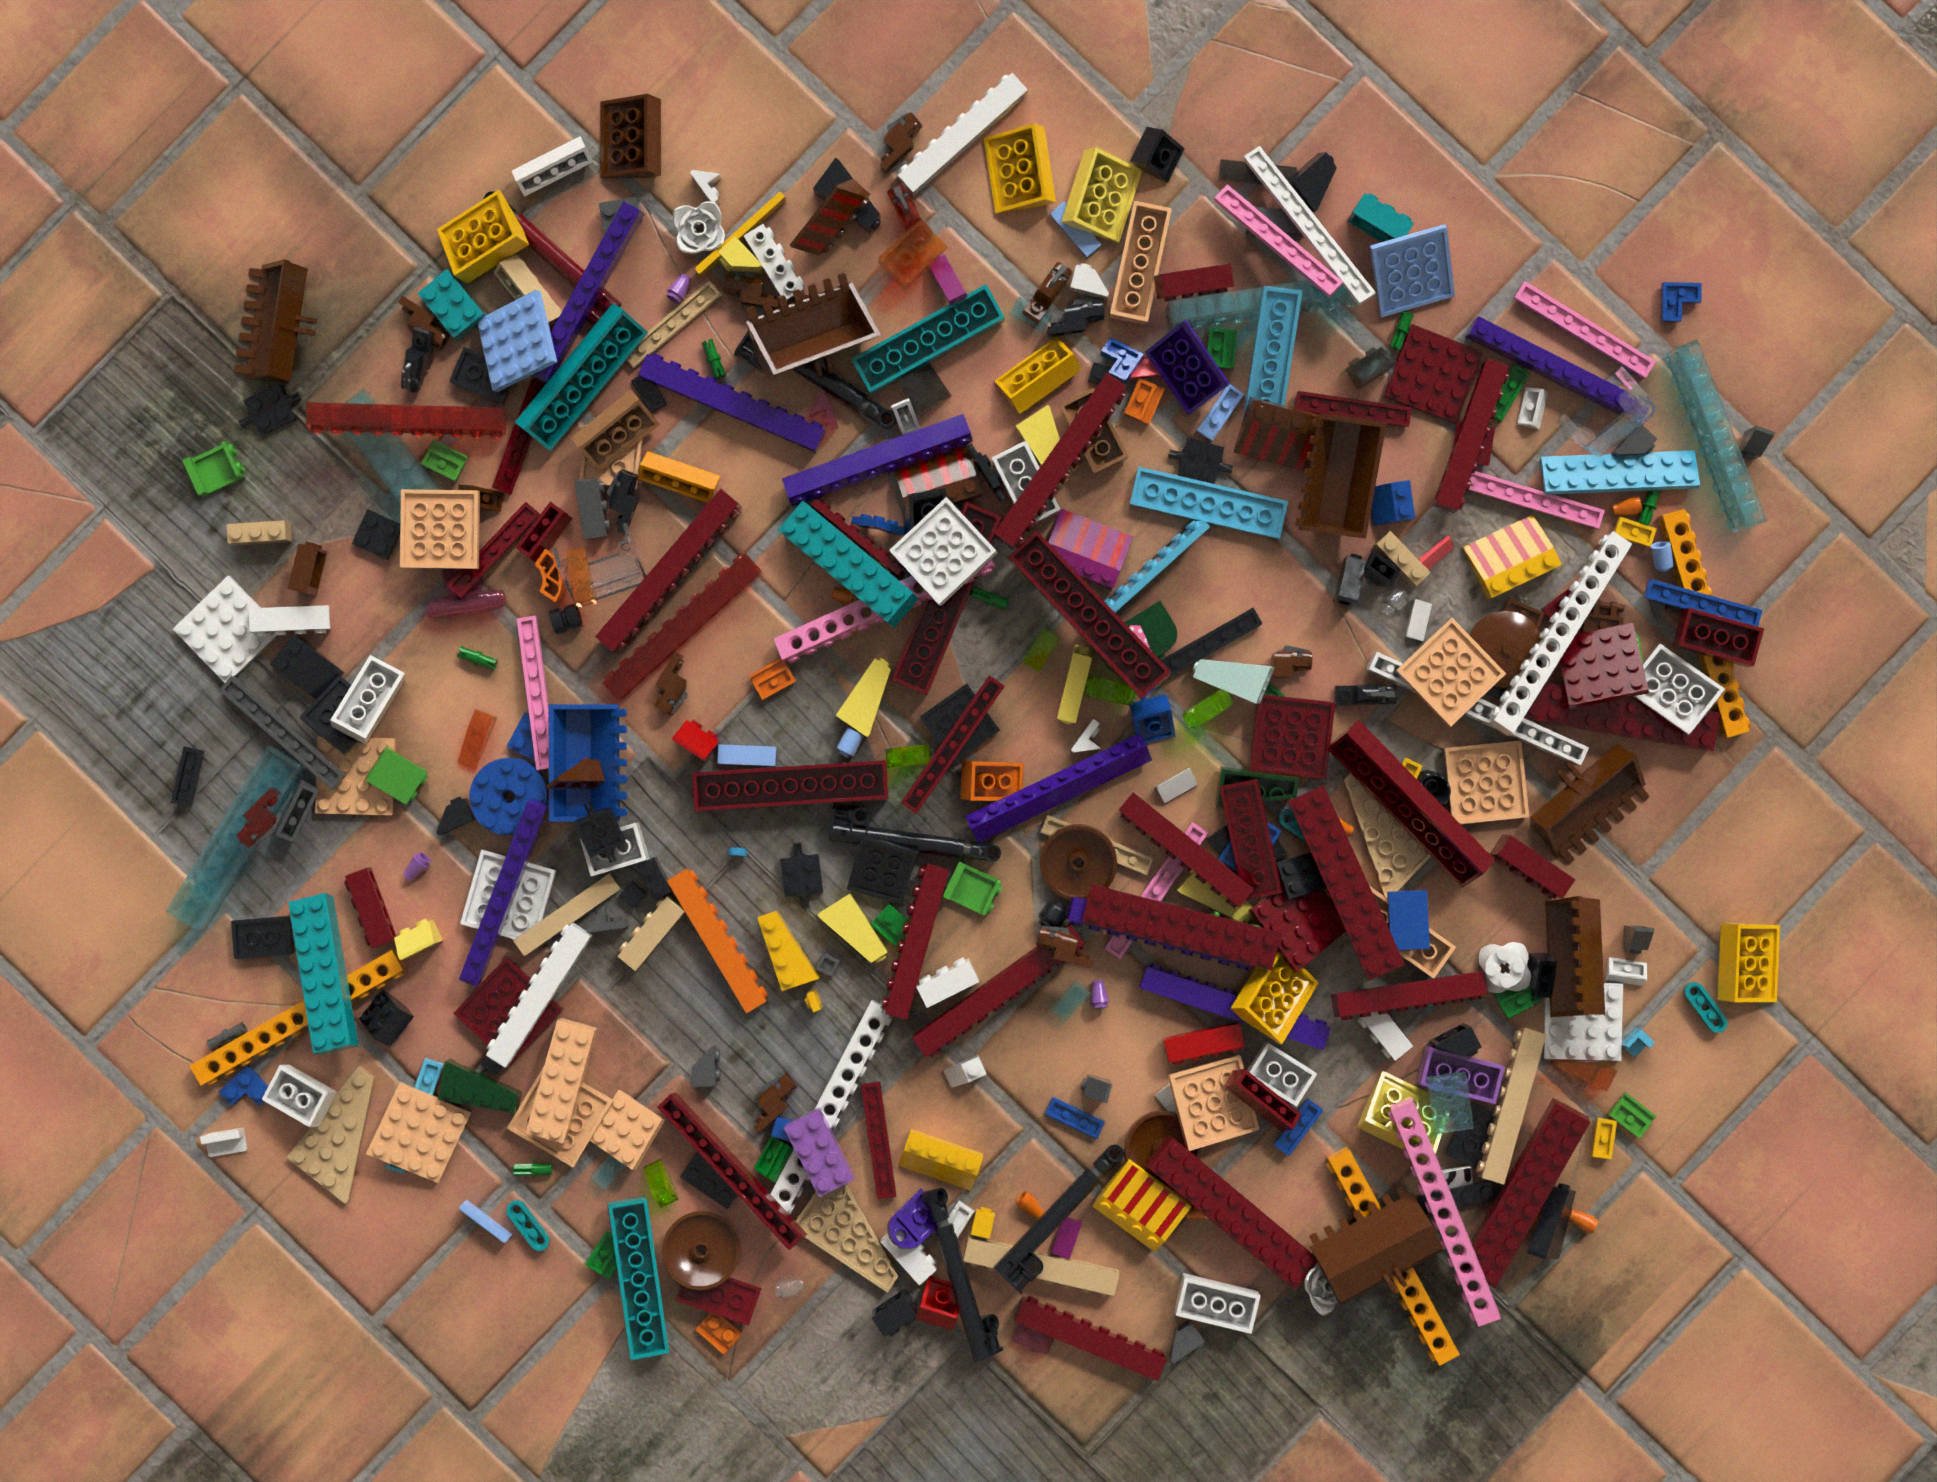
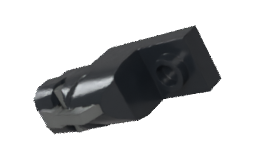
M1075 299L1073 305L1064 309L1065 324L1054 322L1051 323V326H1048V338L1086 332V322L1091 324L1104 320L1102 301L1098 299Z
M420 327L414 328L412 347L405 351L401 375V388L403 390L407 389L409 392L420 391L424 380V372L430 369L434 332Z
M625 469L617 472L607 490V494L610 497L609 508L623 513V515H619L616 523L619 526L617 532L622 534L628 531L640 499L639 495L632 493L635 492L638 475Z
M1396 685L1335 686V705L1396 704L1397 697H1395V691H1397Z

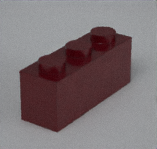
M550 501L515 548L536 563L543 551L551 548L573 518Z

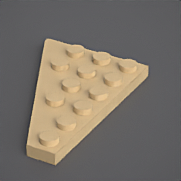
M1349 773L1343 779L1383 894L1387 898V892L1399 891L1431 855Z
M358 1066L335 1095L320 1126L310 1127L287 1156L291 1162L345 1204L350 1200L351 1188L359 1158L358 1154L368 1115L367 1111L372 1096V1087L375 1082V1077L362 1066Z
M845 1184L821 1197L815 1191L796 1219V1222L807 1233L805 1238L888 1293L898 1278V1273L848 1185Z

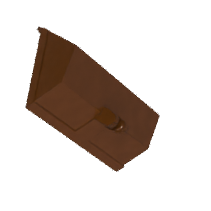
M283 259L262 265V269H249V276L259 277L260 283L259 285L248 284L246 287L247 292L256 293L258 296L257 302L244 301V308L255 310L254 318L242 317L241 323L253 326L252 334L242 332L239 334V340L250 342L249 350L237 349L236 355L248 358L247 366L235 365L234 372L245 374V379L263 380L283 384L290 383L298 334L315 336L316 332L312 329L299 328L300 322L317 324V319L301 316L308 268Z
M845 273L838 274L840 286L833 288L829 278L824 279L825 291L819 294L815 284L808 285L810 297L803 299L799 289L794 290L793 297L795 303L788 305L784 295L778 296L780 308L776 310L772 309L770 301L763 302L765 314L760 316L757 315L754 306L747 308L749 320H746L745 323L751 337L756 359L768 378L811 362L819 378L823 376L820 360L824 359L826 370L828 373H832L834 371L830 358L831 355L881 335L853 283H848Z
M1318 414V419H1313L1312 426L1316 427L1315 435L1310 436L1309 443L1313 444L1312 452L1307 453V460H1310V466L1304 470V476L1308 478L1306 485L1301 487V493H1305L1304 501H1300L1298 509L1302 510L1301 517L1296 518L1295 526H1299L1298 530L1366 539L1387 423L1337 414Z
M1619 744L1615 745L1582 774L1572 763L1568 762L1566 764L1567 769L1574 775L1575 779L1571 782L1563 771L1559 770L1556 772L1566 787L1530 816V825L1549 846L1552 853L1557 858L1562 856L1568 864L1574 861L1573 856L1568 851L1570 847L1574 845L1580 853L1587 850L1580 840L1582 837L1587 835L1593 843L1599 840L1598 835L1593 830L1594 827L1599 824L1605 832H1609L1612 829L1605 819L1612 814L1618 822L1624 819L1618 807L1624 803L1630 811H1634L1637 808L1630 798L1637 793L1643 801L1649 798L1648 793L1643 788L1646 783L1637 755L1629 752Z
M1575 896L1546 901L1548 955L1557 961L1552 998H1550V1017L1605 1015L1600 899Z
M1400 1187L1397 1189V1193L1401 1199L1393 1202L1387 1194L1382 1197L1386 1207L1379 1210L1376 1204L1371 1202L1367 1205L1372 1213L1371 1215L1364 1218L1361 1211L1356 1210L1353 1212L1357 1220L1356 1223L1349 1225L1346 1218L1343 1217L1338 1220L1343 1230L1335 1233L1332 1227L1328 1225L1324 1227V1231L1328 1236L1326 1239L1320 1241L1316 1233L1309 1236L1313 1243L1310 1249L1339 1306L1385 1282L1392 1293L1396 1292V1287L1390 1279L1397 1276L1399 1283L1403 1287L1407 1286L1402 1276L1403 1272L1443 1252L1438 1236L1413 1192L1408 1194L1404 1187Z

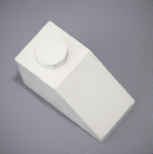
M1081 263L1076 265L1070 291L1107 300L1109 293L1096 270L1091 269L1092 266Z
M979 1054L943 1070L951 1088L986 1075V1070Z

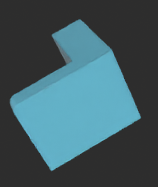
M1635 1027L1622 1041V1046L1632 1056L1636 1057L1645 1046L1650 1048L1655 1042L1645 1032Z

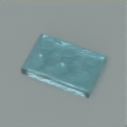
M1465 1071L1426 1077L1434 1133L1441 1134L1474 1129Z

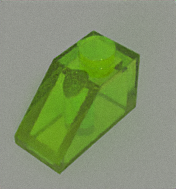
M1043 629L1022 662L1039 672L1060 638Z
M929 744L885 749L887 768L927 764L930 761Z
M661 1159L644 1167L652 1197L661 1208L679 1200L674 1183Z

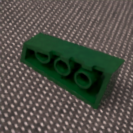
M1220 766L1215 801L1216 807H1223L1220 786L1258 779L1263 801L1297 797L1299 778L1295 775Z
M448 1059L444 1064L438 1099L516 1113L519 1109L522 1091L474 1071L472 1068L461 1065L452 1059Z

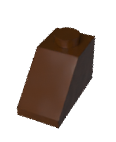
M473 485L458 486V490L480 491V509L501 512L503 492Z

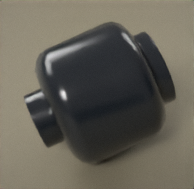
M1057 901L1055 903H1046L1038 916L1041 926L1061 927L1067 916L1064 911V905Z

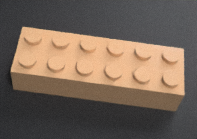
M1134 201L1109 318L1143 326L1147 325L1155 291L1154 276L1158 275L1172 211L1171 208Z
M1370 886L1389 928L1387 898ZM1429 928L1430 949L1399 950L1402 958L1434 979L1456 946Z
M563 1018L557 1020L527 1126V1134L559 1143L567 1141L598 1028Z

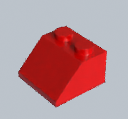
M694 719L691 722L686 720L672 737V740L702 760L708 761L721 742L717 739L718 735L710 730L705 732L701 729L703 725Z
M929 1276L920 1300L916 1320L952 1331L959 1310L949 1281Z

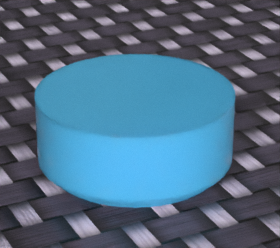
M730 847L728 848V856L747 857V849Z

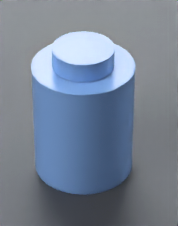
M1661 541L1651 545L1654 569L1659 570V572L1669 571L1674 566L1670 542Z
M847 727L837 746L840 749L839 754L847 758L850 755L854 756L864 735Z

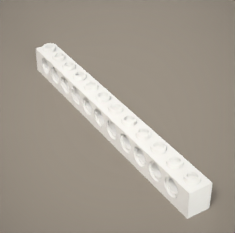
M1614 531L1608 535L1604 534L1599 540L1598 544L1600 546L1598 550H1594L1589 556V564L1585 565L1579 572L1581 577L1578 581H1574L1569 588L1571 593L1560 602L1559 606L1561 608L1559 612H1555L1550 618L1549 622L1551 624L1549 628H1545L1540 634V642L1536 643L1529 653L1532 654L1530 658L1521 664L1520 669L1522 671L1511 680V688L1501 696L1500 706L1495 707L1491 712L1489 724L1505 735L1509 736L1516 731L1631 547L1632 543ZM1605 550L1610 552L1611 558L1606 556ZM1595 566L1600 567L1601 574L1596 571ZM1586 581L1591 584V589L1586 587ZM1576 597L1581 599V605L1576 602ZM1566 612L1571 614L1572 621L1567 619ZM1556 628L1562 631V636L1556 633ZM1546 644L1551 645L1552 652L1547 650ZM1537 659L1542 662V668L1537 666ZM1527 675L1531 676L1533 680L1532 684L1527 682ZM1517 691L1522 693V700L1516 696ZM1507 707L1512 709V716L1506 712Z
M1379 652L1372 654L1366 671L1416 693L1396 672L1403 663ZM1479 699L1464 715L1496 729L1489 724V721L1491 720V712L1498 706ZM1506 710V712L1512 716L1513 713ZM1525 718L1522 719L1516 731L1509 735L1575 766L1582 765L1589 747Z
M871 1000L815 1109L821 1108L830 1128L833 1129L836 1128L840 1120L837 1118L839 1112H844L849 1103L846 1100L849 1093L853 1095L858 1086L855 1083L857 1077L862 1078L867 1068L864 1066L866 1060L871 1061L876 1051L873 1049L875 1043H880L885 1034L881 1031L885 1025L889 1026L893 1018L891 1015L881 1013L880 1003ZM877 1019L880 1022V1026L876 1029L871 1028L869 1021ZM868 1036L871 1039V1043L867 1046L862 1045L860 1038ZM859 1053L862 1056V1061L859 1063L853 1062L851 1055ZM845 1070H849L853 1073V1078L846 1080L843 1078L842 1073ZM840 1087L844 1090V1095L837 1097L834 1095L833 1090ZM826 1105H833L835 1112L828 1114L824 1108ZM795 1149L791 1153L771 1192V1195L789 1215L795 1206L792 1203L795 1196L799 1198L804 1189L801 1186L804 1179L809 1180L803 1165L798 1163L799 1157ZM792 1173L797 1174L799 1181L791 1182L789 1175ZM788 1191L790 1198L787 1200L782 1199L780 1192Z

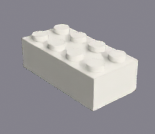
M1027 441L991 458L1013 505L1040 468ZM1055 497L1052 501L1048 499L1046 502L1047 508L1041 517L1039 515L1035 517L1036 524L1060 512L1061 509Z
M370 655L330 720L331 726L367 744L405 681V673Z
M1183 1273L1174 1312L1179 1317L1252 1334L1260 1294L1256 1290Z

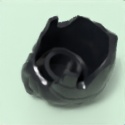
M1421 771L1418 775V781L1442 806H1445L1451 794L1448 780L1437 772Z

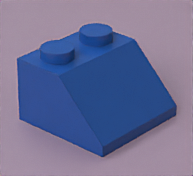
M1410 480L1375 486L1371 508L1373 526L1415 519Z
M1166 694L1129 703L1135 735L1140 733L1146 744L1176 737L1172 710Z

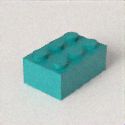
M1371 193L1363 194L1347 222L1380 242L1407 235L1414 224L1408 215L1397 213L1394 211L1395 208L1393 206L1379 202L1378 198Z
M448 269L417 293L458 342L478 326L477 323L486 316Z

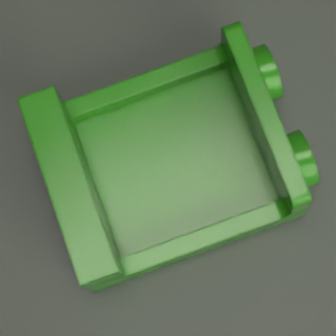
M223 441L221 442L222 445L194 458L187 457L182 460L199 496L205 497L246 478L244 475L245 468L240 461L238 462L236 458L237 450L233 444Z
M386 745L365 779L375 787L407 804L408 801L412 802L417 795L415 790L419 784L423 785L428 775H426L427 769L419 767Z
M959 861L943 897L985 916L986 913H991L994 903H992L994 895L999 896L1003 886L1000 885V880Z

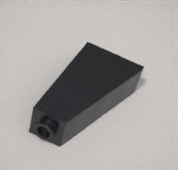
M835 157L813 187V191L825 200L836 185L853 178L839 159ZM868 198V204L862 210L859 209L856 212L857 217L853 222L870 233L872 229L875 231L879 227L881 216Z
M1563 1183L1554 1185L1545 1201L1527 1254L1545 1260L1560 1258L1576 1191L1570 1189L1569 1185Z

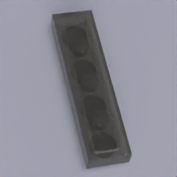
M1220 160L1218 180L1263 185L1246 162ZM1275 165L1286 180L1297 172V167Z

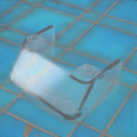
M1623 366L1615 373L1627 387L1619 398L1621 406L1625 409L1621 415L1596 435L1588 427L1577 428L1565 413L1557 420L1559 425L1578 446L1598 457L1606 455L1652 418L1656 412L1655 403Z
M627 523L623 524L626 538L617 543L618 553L582 565L580 559L576 557L562 559L557 547L553 548L557 569L574 603L585 605L637 587L646 577L640 554Z

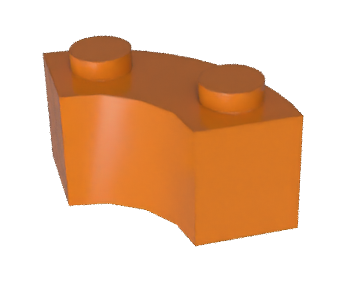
M545 549L534 564L542 575V586L539 592L559 604L566 587L565 572L558 558L552 552Z

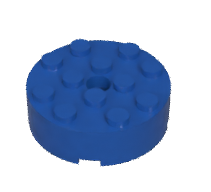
M518 758L494 760L485 765L473 779L469 794L471 810L478 822L487 830L500 835H514L527 801L533 798L549 805L547 780L541 770L537 771L536 766L526 760ZM510 791L515 795L513 802L507 800L506 794Z

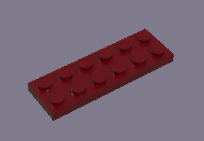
M1258 779L1220 786L1219 789L1238 876L1255 890L1249 899L1281 894L1283 891Z

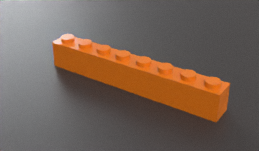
M687 868L667 880L743 1009L748 1013L768 1000V993L764 986L760 987L756 981L759 978L753 969L750 970L747 966L748 959L743 952L740 954L736 948L739 945L734 936L730 937L726 930L729 929L723 919L720 921L718 918V909L714 903L710 904L706 898L709 896L703 886L700 888L697 880H699L694 870L690 871Z

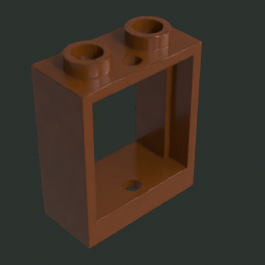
M307 541L305 545L298 544L288 589L317 596L327 556V551L322 550L321 545Z

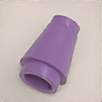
M681 274L667 289V298L677 304L683 301L691 278Z
M422 852L415 854L403 875L408 880L413 881V879L430 867L431 860Z
M1092 981L1090 1001L1092 1009L1108 1008L1109 999L1104 981Z

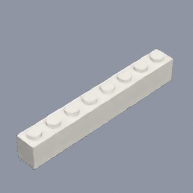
M1013 73L1009 76H1003L999 80L997 87L994 89L990 88L980 102L977 100L970 106L971 110L958 116L955 120L956 123L952 127L948 126L941 132L942 136L940 138L930 141L927 145L928 148L923 153L920 151L913 157L912 163L909 165L905 164L900 168L898 180L913 197L1027 96L1028 89Z
M575 923L564 927L561 932L563 937L559 942L556 941L550 949L552 954L549 958H544L539 966L542 968L538 975H533L529 981L531 986L528 991L524 990L518 998L520 1003L517 1008L514 1006L508 1014L509 1020L506 1024L502 1023L497 1031L499 1033L496 1040L492 1039L486 1048L489 1050L486 1056L505 1068L510 1065L593 936Z

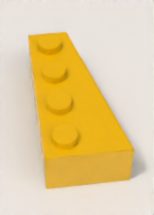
M778 910L757 917L782 991L820 978Z

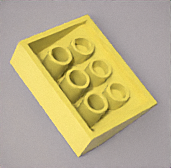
M1097 147L1085 149L1061 222L1092 233L1095 236L1119 243L1142 170Z
M1382 1071L1364 1107L1357 1128L1401 1149L1405 1148L1404 1141H1399L1396 1130H1398L1396 1122L1392 1123L1388 1112L1391 1111L1390 1105L1412 1097L1436 1154L1452 1104ZM1405 1118L1401 1123L1404 1126H1409L1413 1121ZM1416 1136L1409 1139V1142L1412 1144H1417L1420 1141ZM1422 1154L1417 1156L1424 1160L1427 1159V1157Z

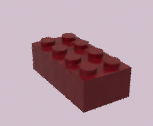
M1693 608L1682 609L1672 647L1740 666L1752 667L1755 665L1764 628Z
M1502 835L1490 853L1494 856L1495 862L1502 866H1509L1511 873L1518 877H1525L1527 884L1532 887L1541 888V893L1548 898L1563 899L1576 880L1511 835Z

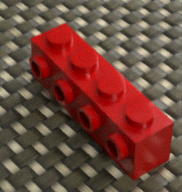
M1239 1022L1163 1038L1167 1060L1169 1063L1172 1062L1173 1065L1184 1063V1059L1191 1058L1192 1061L1203 1059V1055L1219 1056L1222 1055L1221 1051L1229 1050L1232 1053L1240 1051V1047H1245Z

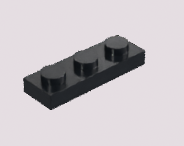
M183 747L171 803L192 807L204 750Z

